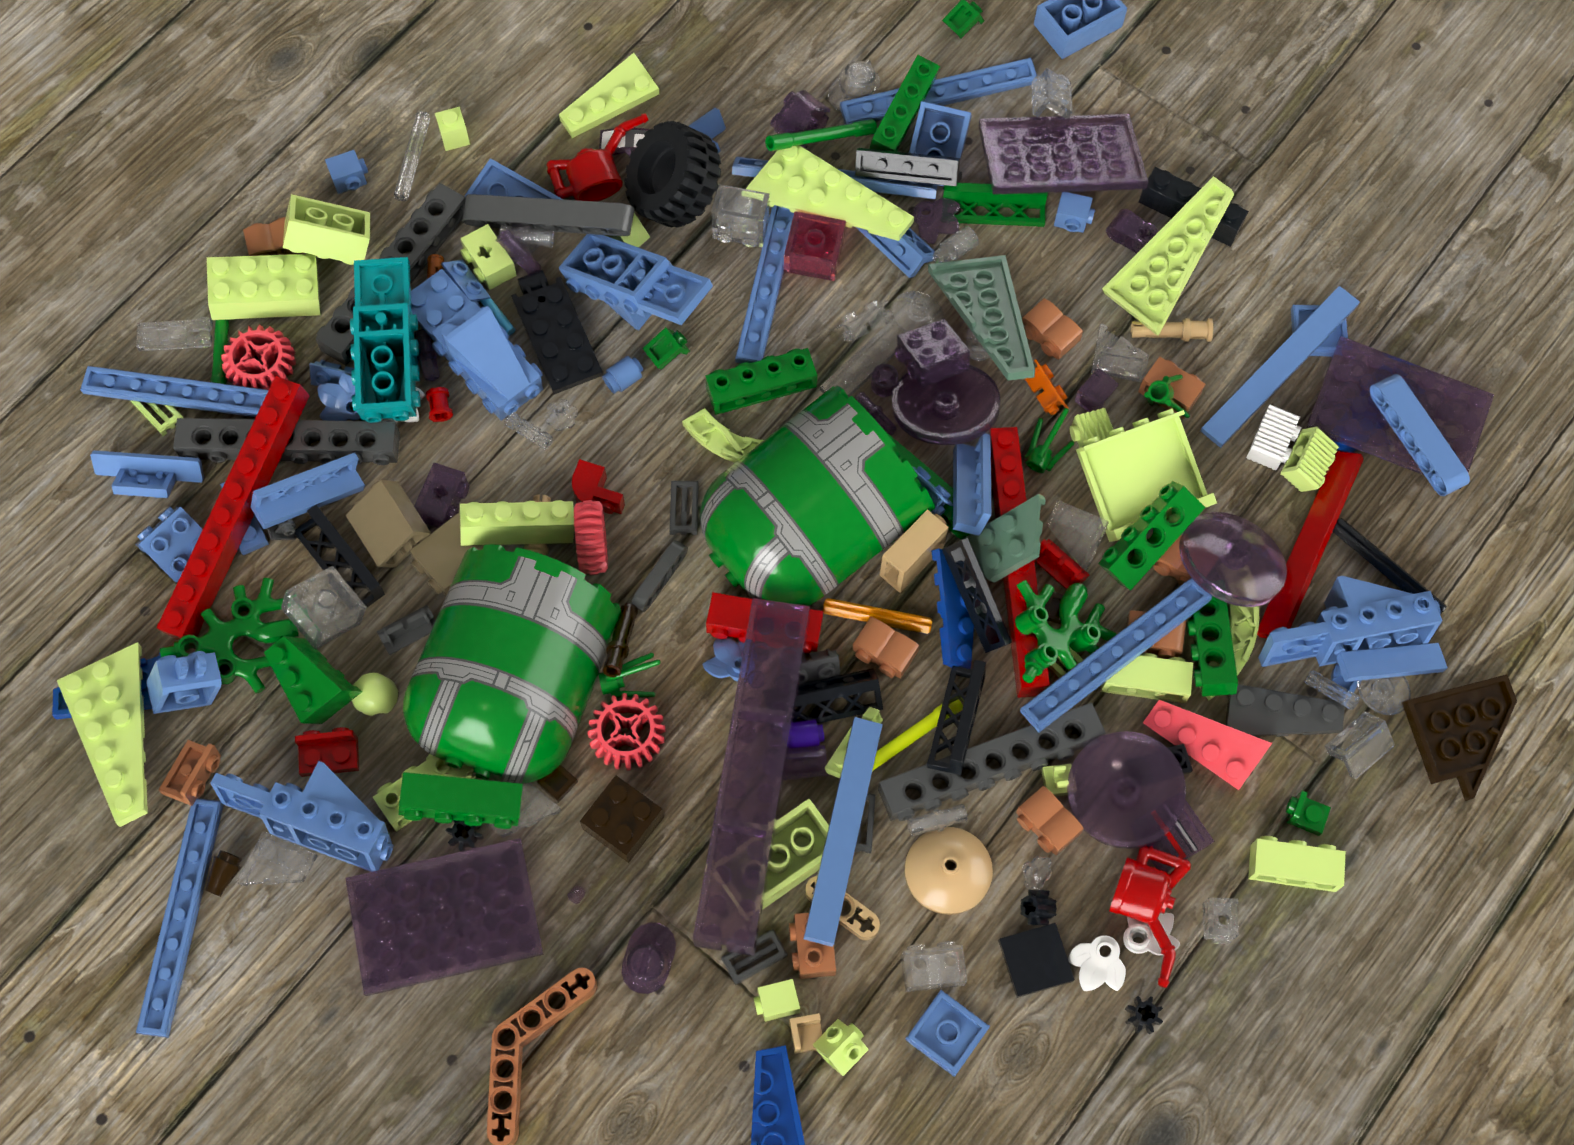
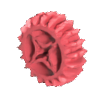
M260 324L256 330L248 326V332L244 334L238 330L239 337L237 339L230 337L231 345H224L225 354L221 355V360L223 361L222 369L226 374L227 380L235 386L269 390L275 376L288 380L286 375H293L292 366L296 365V360L291 342L287 337H284L282 332L279 330L275 332L271 326L266 330Z
M592 500L576 503L574 506V527L579 571L590 575L605 573L608 569V554L603 505L600 501Z
M623 693L621 701H617V698L612 695V704L608 705L607 702L602 701L601 707L604 711L595 709L593 714L596 719L589 720V726L593 728L587 732L588 737L593 739L590 742L591 749H597L595 752L597 758L604 757L605 765H609L615 760L614 767L617 770L620 769L622 763H625L626 769L630 771L632 768L631 763L636 762L637 767L641 768L643 766L641 759L645 758L646 761L651 762L653 759L650 752L659 754L660 748L657 744H663L665 741L664 737L660 735L666 732L665 726L660 724L663 721V716L660 714L655 715L658 708L656 705L648 707L649 699L647 698L639 703V696L637 694L632 696V700H628L627 694ZM635 713V715L630 718H625L620 714ZM611 720L615 730L610 734L611 738L605 742L603 738L604 729ZM648 722L650 733L647 740L642 743L638 733L643 729V725ZM620 725L623 729L628 728L629 730L631 728L632 736L622 735ZM628 745L632 747L634 750L619 751L616 749H618L621 746Z

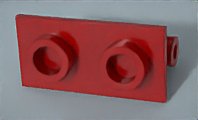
M1044 539L1041 542L1039 557L1034 561L1066 590L1074 583L1082 584L1090 576L1088 572L1050 539L1047 541Z

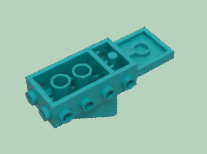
M408 257L354 260L355 306H353V318L350 319L351 334L354 335V344H351V357L354 360L355 369L351 370L352 384L355 386V395H352L353 411H357L362 420L370 423L380 422L382 419L387 418L405 421L409 417H417L416 407L421 406L420 392L416 391L415 382L420 381L419 366L417 365L419 346L418 341L414 340V331L418 330L417 315L411 312L410 261Z

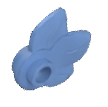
M343 373L339 379V384L325 383L317 387L318 396L326 406L320 414V418L323 421L361 419L357 411L353 412L349 408L352 402V395H355V386L352 384L351 375Z
M717 638L713 644L715 657L703 663L705 671L716 678L730 676L737 682H745L755 672L753 659L757 654L755 644H747L741 641L737 644L730 638Z

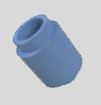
M625 356L608 368L602 378L610 391L615 394L618 391H624L640 380L643 367L635 357L631 359L629 356Z

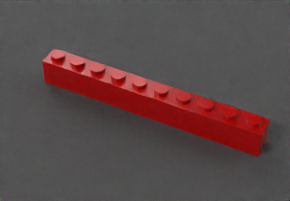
M275 376L156 627L168 636L179 640L186 635L198 636L205 621L201 613L211 608L254 516V512L250 507L253 491L268 486L310 397L300 384Z
M1017 427L990 428L991 482L996 519L1027 501ZM1034 560L1003 577L1009 633L1012 641L1011 650L1017 698L1036 697L1050 686L1048 668L1044 669L1041 675L1036 676L1032 683H1027L1023 680L1022 676L1026 671L1025 655L1037 647L1038 640L1033 633L1029 635L1022 634L1015 624L1016 616L1027 609L1024 597L1016 585L1027 580L1033 592L1038 595Z

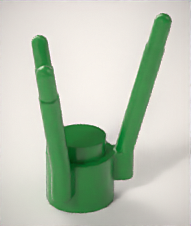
M1181 374L1171 377L1164 376L1162 381L1157 380L1149 386L1148 391L1144 393L1149 405L1153 406L1155 401L1159 404H1166L1176 412L1184 410L1172 400L1174 390L1170 385L1172 382L1181 380L1183 376ZM1184 410L1185 414L1182 416L1189 418L1190 414Z
M1068 408L1063 409L1044 444L1038 445L1036 448L1043 423V418L1038 419L1029 450L1024 457L1027 459L1026 465L1037 473H1044L1046 470L1051 471L1055 463L1074 446V441H1070L1053 458L1051 456L1053 452L1049 449L1051 442L1069 412Z
M649 653L624 663L620 676L617 675L615 678L609 677L603 672L598 673L603 695L611 693V697L613 695L619 698L622 697L623 693H626L627 697H632L634 694L642 698L655 697L656 694L654 692L620 691V688L625 687L624 676L657 666L661 661L657 659L643 663L654 657L653 653Z

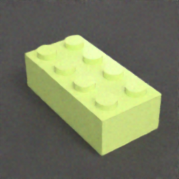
M287 254L207 257L208 306L212 320L321 315L316 255Z
M810 799L804 801L712 865L713 874L746 921L819 870L829 825Z

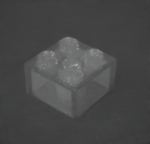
M719 184L711 210L713 238L725 243L735 242L747 247H762L769 222L770 194Z
M333 566L286 590L281 606L284 613L315 650L360 625L367 608Z

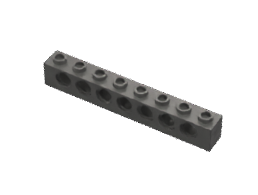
M439 183L434 190L427 194L426 200L421 207L412 213L410 221L406 226L398 230L390 246L382 250L379 259L408 257L410 261L411 285L427 265L428 256L438 251L462 220L465 196ZM354 287L342 306L340 305L335 309L330 321L319 329L315 338L321 352L345 366L352 360L351 344H354V335L351 334L350 319L353 318V306H355ZM345 329H349V330H348L347 332H345V333H340L341 331H343V330H345Z
M177 418L173 448L179 457L199 458L200 460H211L218 463L225 462L226 460H236L255 419ZM298 420L289 439L293 441L286 446L280 461H292L297 464H305L307 461H317L326 464L355 453L359 459L357 465L362 462H373L377 465L398 463L400 432L396 422L370 423L366 421ZM210 439L208 443L202 444L204 440ZM238 439L236 443L228 445L232 440ZM320 441L317 445L310 446L312 442ZM347 441L344 446L337 447L340 442ZM374 442L372 446L364 447L366 443Z
M1091 702L1065 712L1041 732H1038L1030 725L969 748L963 769H968L973 773L974 777L972 779H964L958 774L929 769L926 764L879 782L878 792L890 821L895 819L905 821L914 817L916 811L924 808L926 811H931L940 807L942 801L950 798L953 801L961 800L969 795V791L979 788V791H984L993 787L995 781L1003 778L1006 781L1016 779L1022 775V771L1032 768V771L1040 770L1048 765V761L1056 758L1059 761L1066 760L1074 756L1075 751L1082 748L1085 751L1095 749L1101 745L1100 742L1106 732ZM1065 730H1074L1079 738H1068ZM1046 739L1051 742L1053 748L1044 749L1039 745L1038 741ZM1020 749L1025 752L1026 758L1017 759L1012 751ZM951 755L937 761L950 763ZM995 759L1000 764V768L991 769L986 765L985 761ZM942 779L946 782L947 788L937 789L933 786L932 781ZM908 789H916L921 797L912 800L906 796L905 792Z

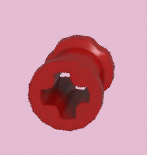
M436 387L427 390L425 395L430 405L429 419L433 422H444L453 417V410L449 408L448 398L450 395L448 389Z

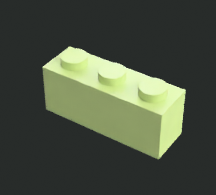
M1143 653L1101 685V692L1186 703L1191 696L1193 663L1185 662V659L1180 657L1163 659L1157 658L1155 654Z
M1261 836L1260 839L1257 838L1250 845L1248 879L1337 892L1344 886L1346 851L1336 850V846L1328 844L1313 847L1307 846L1305 841L1291 840L1289 843L1279 842L1278 838L1273 836Z

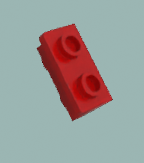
M338 727L332 729V732L321 733L317 730H309L303 732V735L295 736V743L298 745L299 775L301 777L311 776L318 761L325 763L334 774L359 771L358 737L353 730H349L346 727Z

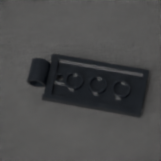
M543 270L518 278L523 296L518 297L517 294H513L511 297L553 395L603 376L602 369L561 277L556 278V283L552 285L548 284Z

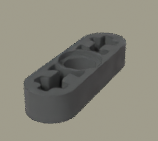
M674 540L636 591L631 604L643 612L651 606L685 558L688 551L687 546L677 540Z

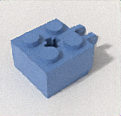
M204 651L190 653L186 657L178 658L174 655H168L156 661L146 681L153 714L211 705L221 688V676L215 652L205 654Z

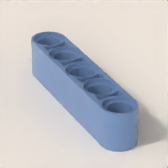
M1393 374L1370 386V395L1374 403L1431 486L1440 496H1446L1469 484L1470 477L1466 468L1400 375Z

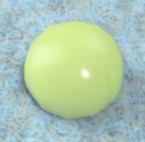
M380 673L364 674L353 684V686H357L362 691L352 700L353 706L365 715L387 714L397 703L398 689L395 683Z

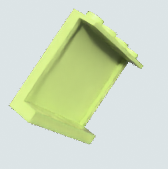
M1173 408L1157 414L1159 419L1149 422L1148 417L1133 422V429L1127 431L1124 430V427L1114 429L1108 432V438L1100 440L1099 436L1092 437L1083 441L1084 447L1076 449L1109 542L1120 540L1122 532L1138 520L1141 511L1146 506L1152 504L1159 496L1160 490L1172 481L1184 485L1205 507L1217 504L1214 493L1207 494L1180 420L1179 416L1185 414L1184 410L1174 413ZM1171 508L1166 511L1165 518L1171 515Z

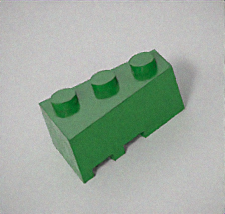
M283 636L264 652L301 723L323 724L362 693L357 686H353L344 678L345 675L340 670H335L327 662L328 659L305 638Z

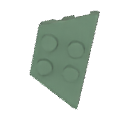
M1037 494L988 523L979 536L970 534L963 538L969 539L984 577L989 581L995 583L1039 557L1041 545L1039 538L1043 528V522L1039 518L1041 506L1045 505L1046 502L1044 496Z

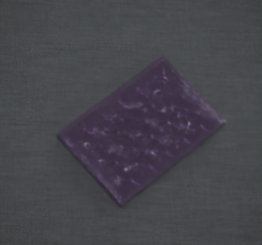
M1130 114L979 119V131L992 194L1147 189L1148 178Z
M1341 336L1336 344L1306 429L1317 426L1334 441L1424 475L1370 395V386L1393 374H1398L1407 383L1469 473L1494 394Z
M521 838L345 878L365 996L544 955Z

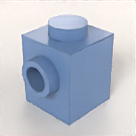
M355 150L325 159L338 194L348 190H356L360 186L367 184L364 174L368 173L363 158H357Z
M1062 191L1054 226L1064 228L1070 232L1084 233L1086 223L1092 224L1095 209L1090 207L1093 198Z

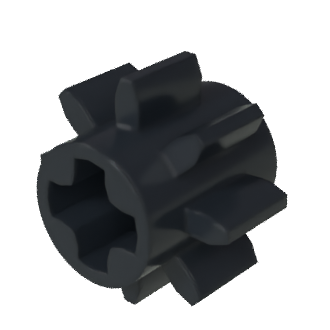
M453 820L455 823L453 827L446 829V832L453 836L448 841L449 845L455 846L458 843L461 853L468 847L476 850L475 843L477 839L482 840L484 838L482 834L476 831L481 826H469L464 824V821ZM463 829L468 831L469 837L466 839L460 833Z
M1029 889L1028 896L1021 899L1020 914L1028 918L1029 925L1048 926V919L1057 915V901L1049 897L1050 891Z
M1137 996L1134 998L1136 1007L1132 1005L1125 1007V1010L1130 1013V1018L1125 1023H1132L1136 1027V1034L1145 1028L1148 1034H1152L1154 1032L1152 1023L1155 1025L1163 1023V1020L1158 1018V1012L1163 1008L1162 1006L1156 1007L1152 1003L1153 997L1142 1002L1141 998ZM1142 1009L1147 1011L1146 1016L1149 1017L1145 1022L1141 1020L1142 1015L1139 1013Z

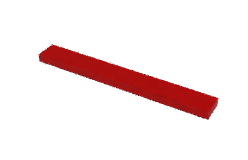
M1337 451L1334 454L1335 460L1326 472L1325 481L1319 488L1258 627L1259 637L1267 639L1273 630L1280 627L1291 629L1364 458L1362 454Z

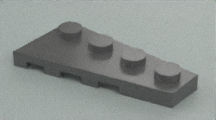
M1238 684L1237 694L1228 695L1225 725L1258 738L1271 735L1281 737L1288 736L1289 734L1316 735L1340 733L1343 730L1345 703Z

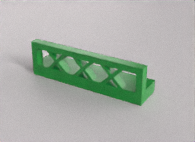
M958 183L957 186L944 185L942 194V223L1044 227L1048 186ZM948 205H958L963 211L959 215L948 214ZM977 206L985 207L989 212L985 216H979L972 210ZM1005 207L1010 208L1014 214L1010 217H1003L998 211ZM1028 208L1039 209V218H1029L1024 212Z

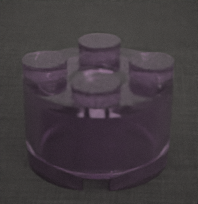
M801 90L797 93L791 91L784 99V107L780 113H777L772 118L770 123L777 134L825 128L829 120L826 112H830V109L806 90ZM806 144L800 145L804 149L808 147Z

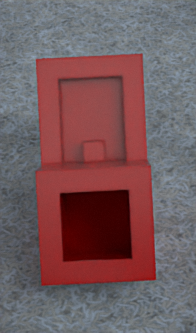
M579 459L572 476V488L576 503L585 500L600 501L603 505L604 513L613 514L614 512L622 514L625 507L623 494L603 488L607 480L605 467Z

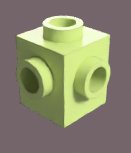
M839 1019L828 1027L813 1044L827 1064L842 1076L869 1050L861 1040L864 1037L863 1033L854 1024L851 1023L847 1026Z

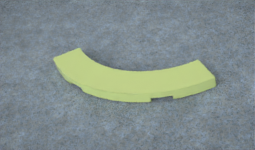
M706 408L682 421L685 429L702 446L734 463L764 441L746 436L741 437L730 432V429L719 423Z
M1240 554L1215 569L1220 580L1224 581L1225 592L1228 598L1229 621L1237 676L1252 653L1259 627V602H1257L1254 589L1255 584ZM1212 661L1208 665L1212 667H1217L1220 664L1215 661ZM1206 696V697H1207L1208 700H1211V699L1214 698L1215 696Z

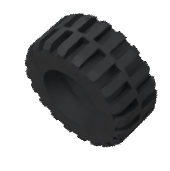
M662 122L655 125L654 129H649L645 132V137L638 140L635 151L631 152L629 157L631 160L625 170L627 173V178L624 179V185L627 188L625 193L630 205L634 207V211L639 215L664 226L678 228L695 221L696 216H701L706 211L705 207L711 204L713 200L712 195L714 191L717 192L719 186L717 181L721 177V169L719 168L721 160L715 143L706 134L680 122Z

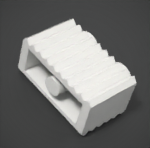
M1270 404L1262 418L1246 458L1273 470H1277L1281 462L1285 464L1292 452L1288 445L1290 441H1296L1301 427L1297 425L1300 416Z

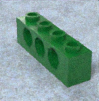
M917 55L877 128L869 149L897 152L920 109L921 101L924 102L937 78L939 65Z
M1172 481L1160 490L1159 496L1152 504L1146 506L1141 511L1138 520L1122 532L1120 540L1104 552L1102 560L1098 564L1120 585L1131 591L1206 507L1184 485ZM1171 508V515L1165 518L1166 511ZM1153 528L1152 536L1147 539V532ZM1134 549V556L1128 560L1129 552Z
M1224 581L1202 582L1200 584L1212 595V600L1191 616L1192 619H1187L1189 636H1194L1195 644H1191L1192 661H1197L1198 670H1194L1195 687H1201L1202 697L1237 694L1238 678ZM1209 611L1212 615L1204 616L1201 612ZM1212 636L1216 638V640L1207 641L1204 639V637ZM1210 661H1215L1220 665L1217 667L1209 666L1207 663Z

